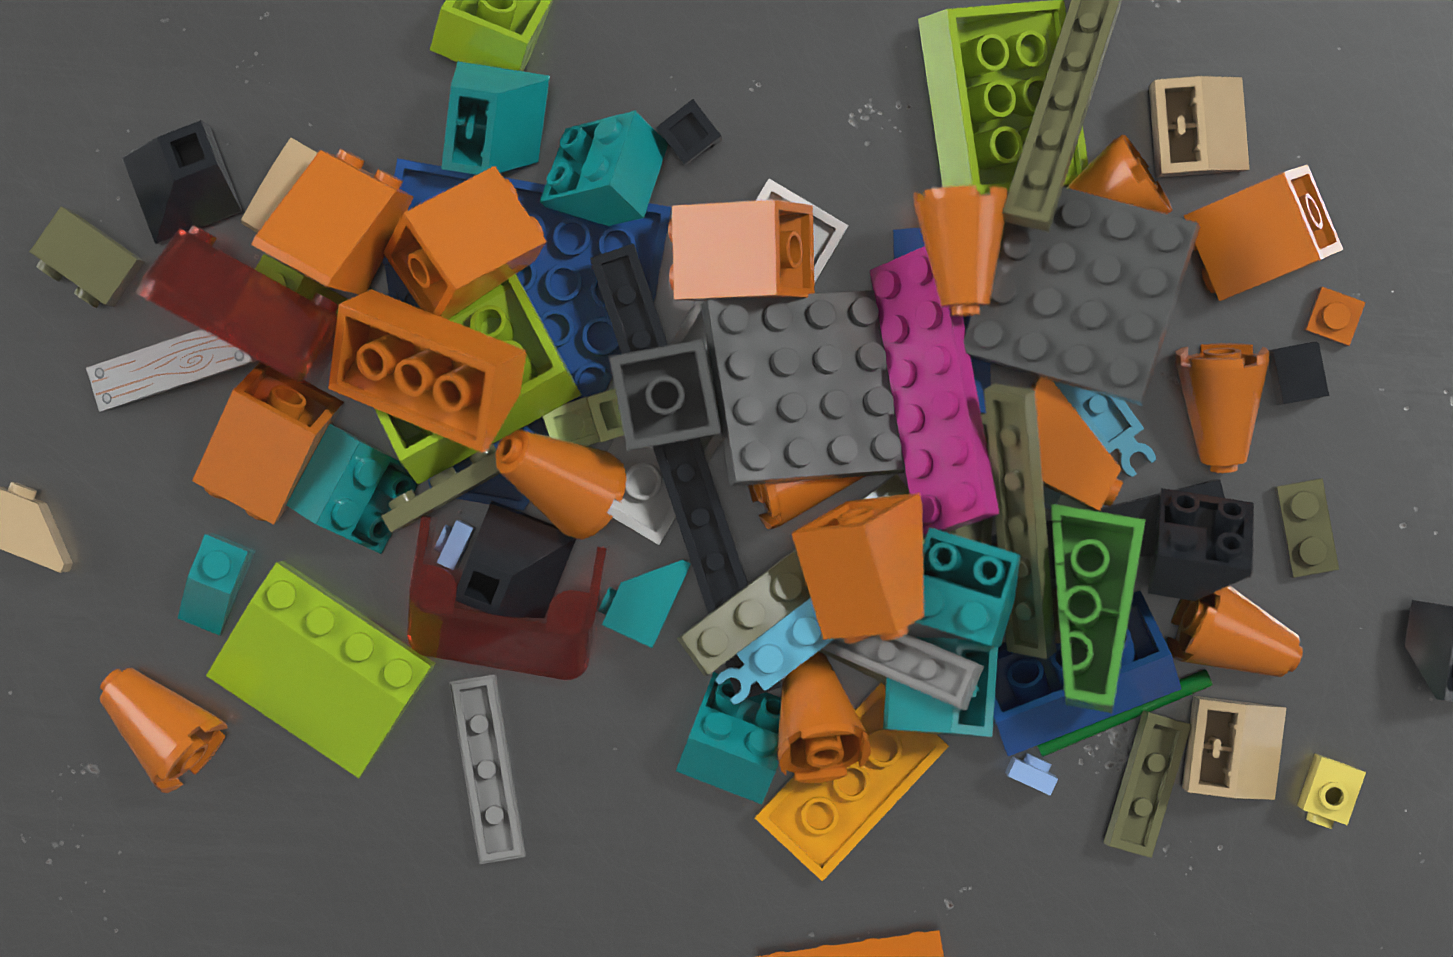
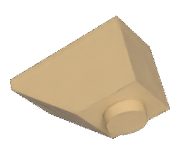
M11 482L9 488L0 487V549L59 573L70 572L73 562L47 503L35 499L37 491L22 484Z

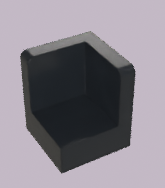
M694 99L656 127L658 134L668 143L684 165H687L712 144L715 146L722 140L721 134Z
M1314 341L1268 350L1269 368L1276 405L1329 396L1318 342Z

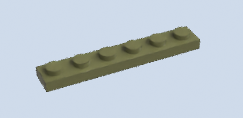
M1071 0L1003 208L1004 222L1049 232L1123 0Z
M993 384L984 390L991 472L999 514L995 515L997 542L999 549L1020 555L1015 600L1005 630L1007 651L1048 659L1057 650L1035 389Z
M895 474L862 499L910 493L898 474ZM793 550L677 638L704 676L711 674L810 598L797 550Z

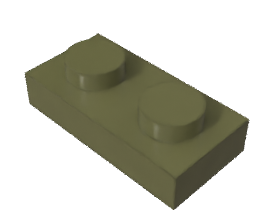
M1323 478L1275 486L1291 577L1296 578L1339 570Z

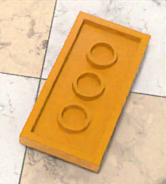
M882 682L855 709L870 739L871 754L867 762L859 768L857 761L846 768L847 776L823 783L796 781L794 774L754 816L765 829L821 881L835 869L949 747L937 734L883 729L886 686Z

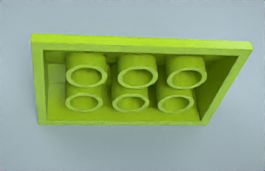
M1064 0L952 8L918 19L943 187L976 186V190L980 191V195H990V186L1007 188L1009 193L1067 15ZM1083 126L1063 187L1068 186L1089 165Z
M516 274L448 319L527 351L520 395L491 444L582 395ZM375 409L400 462L418 485L478 452L470 447Z
M280 561L275 563L249 602L206 676L357 778H360L436 663L287 562Z

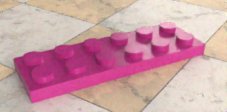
M924 246L871 269L870 276L879 311L880 329L886 353V365L891 393L894 399V409L909 493H920L922 500L923 538L926 539L929 527L948 533L998 515L999 510L971 358L965 352L964 338L966 331L963 317L951 316V308L941 307L927 251Z

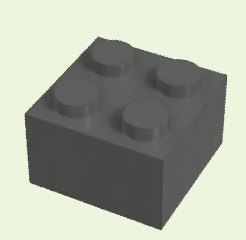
M703 339L609 357L627 451L721 434Z

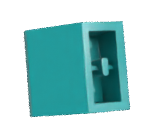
M458 61L450 88L441 169L478 175L493 166L501 173L539 162L550 76Z
M635 110L565 128L555 160L547 176V182L540 203L546 208L607 226L644 218L668 143Z
M329 423L286 506L314 524L382 554L393 533L390 532L382 518V515L391 511L388 503L410 490L415 492L418 484L398 458Z
M929 527L923 546L924 616L915 622L990 646H1001L1015 600L1020 555Z
M916 637L980 664L984 668L966 710L886 677L883 729L958 737H992L998 646H990L977 641L963 639Z
M713 672L676 772L762 805L779 765L777 751L781 698L765 692L747 698L738 704H733L730 699L735 693L730 678L719 685L716 682L719 674Z

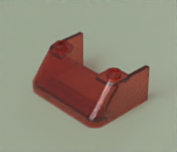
M193 224L189 232L179 228L146 272L135 292L300 383L317 386L332 359L338 315L336 313L339 304L315 292L311 300L214 247L213 245L217 237Z
M430 515L421 516L409 587L407 623L408 642L417 653L428 657L561 680L578 678L586 671L591 660L610 546L600 545L597 547L590 593L567 590L558 594L550 603L545 624L454 608L457 594V585L454 577L446 569L430 565L438 517Z

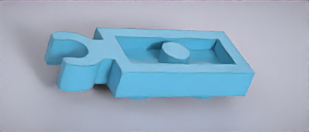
M1053 381L1109 453L1115 449L1118 450L1120 453V467L1127 476L1133 477L1136 475L1135 470L1130 465V457L1133 453L1141 452L1149 463L1156 461V455L1151 447L1138 443L1133 437L1142 431L1144 427L1125 401Z
M811 597L737 653L744 663L743 666L740 668H727L718 675L716 682L719 685L731 677L740 681L741 691L730 699L733 704H738L746 699L750 692L751 684L755 681L760 684L764 691L768 690L834 640L823 639Z

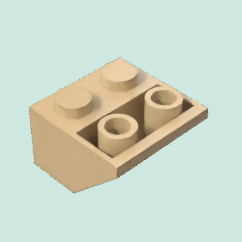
M1197 76L1154 80L1149 85L1156 178L1250 170L1242 77Z
M1193 696L1190 717L1191 728L1187 741L1182 788L1189 793L1229 798L1275 800L1286 707Z

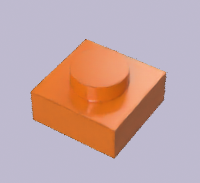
M1321 286L1318 289L1303 331L1344 346H1350L1366 302Z

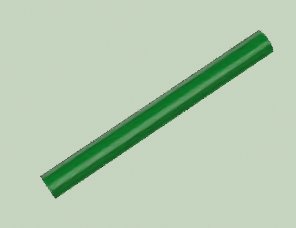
M1206 669L1179 679L1181 690L1039 744L1037 748L1041 757H1045L1140 717L1143 710L1154 711L1213 686L1211 678Z

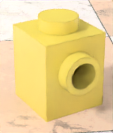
M1314 754L1296 806L1308 811L1305 820L1330 829L1333 828L1335 821L1348 825L1366 772Z

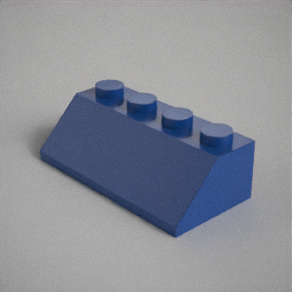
M1141 590L1132 595L1112 713L1065 705L1061 643H1056L1057 652L1048 659L1008 652L1007 644L1003 643L1001 646H998L993 722L1007 755L1011 756L1181 690L1172 654Z

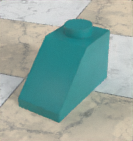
M215 533L205 534L186 580L177 619L221 636L256 550Z
M683 558L624 580L620 583L618 590L609 586L598 612L606 615L602 625L653 648L691 566V561Z

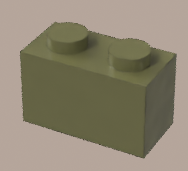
M63 206L59 208L29 251L40 259L36 265L38 269L60 282L63 276L78 286L74 294L95 308H98L101 302L107 306L114 307L145 263L141 258L78 214Z

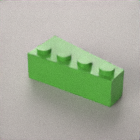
M1051 504L1065 705L1112 713L1145 520Z

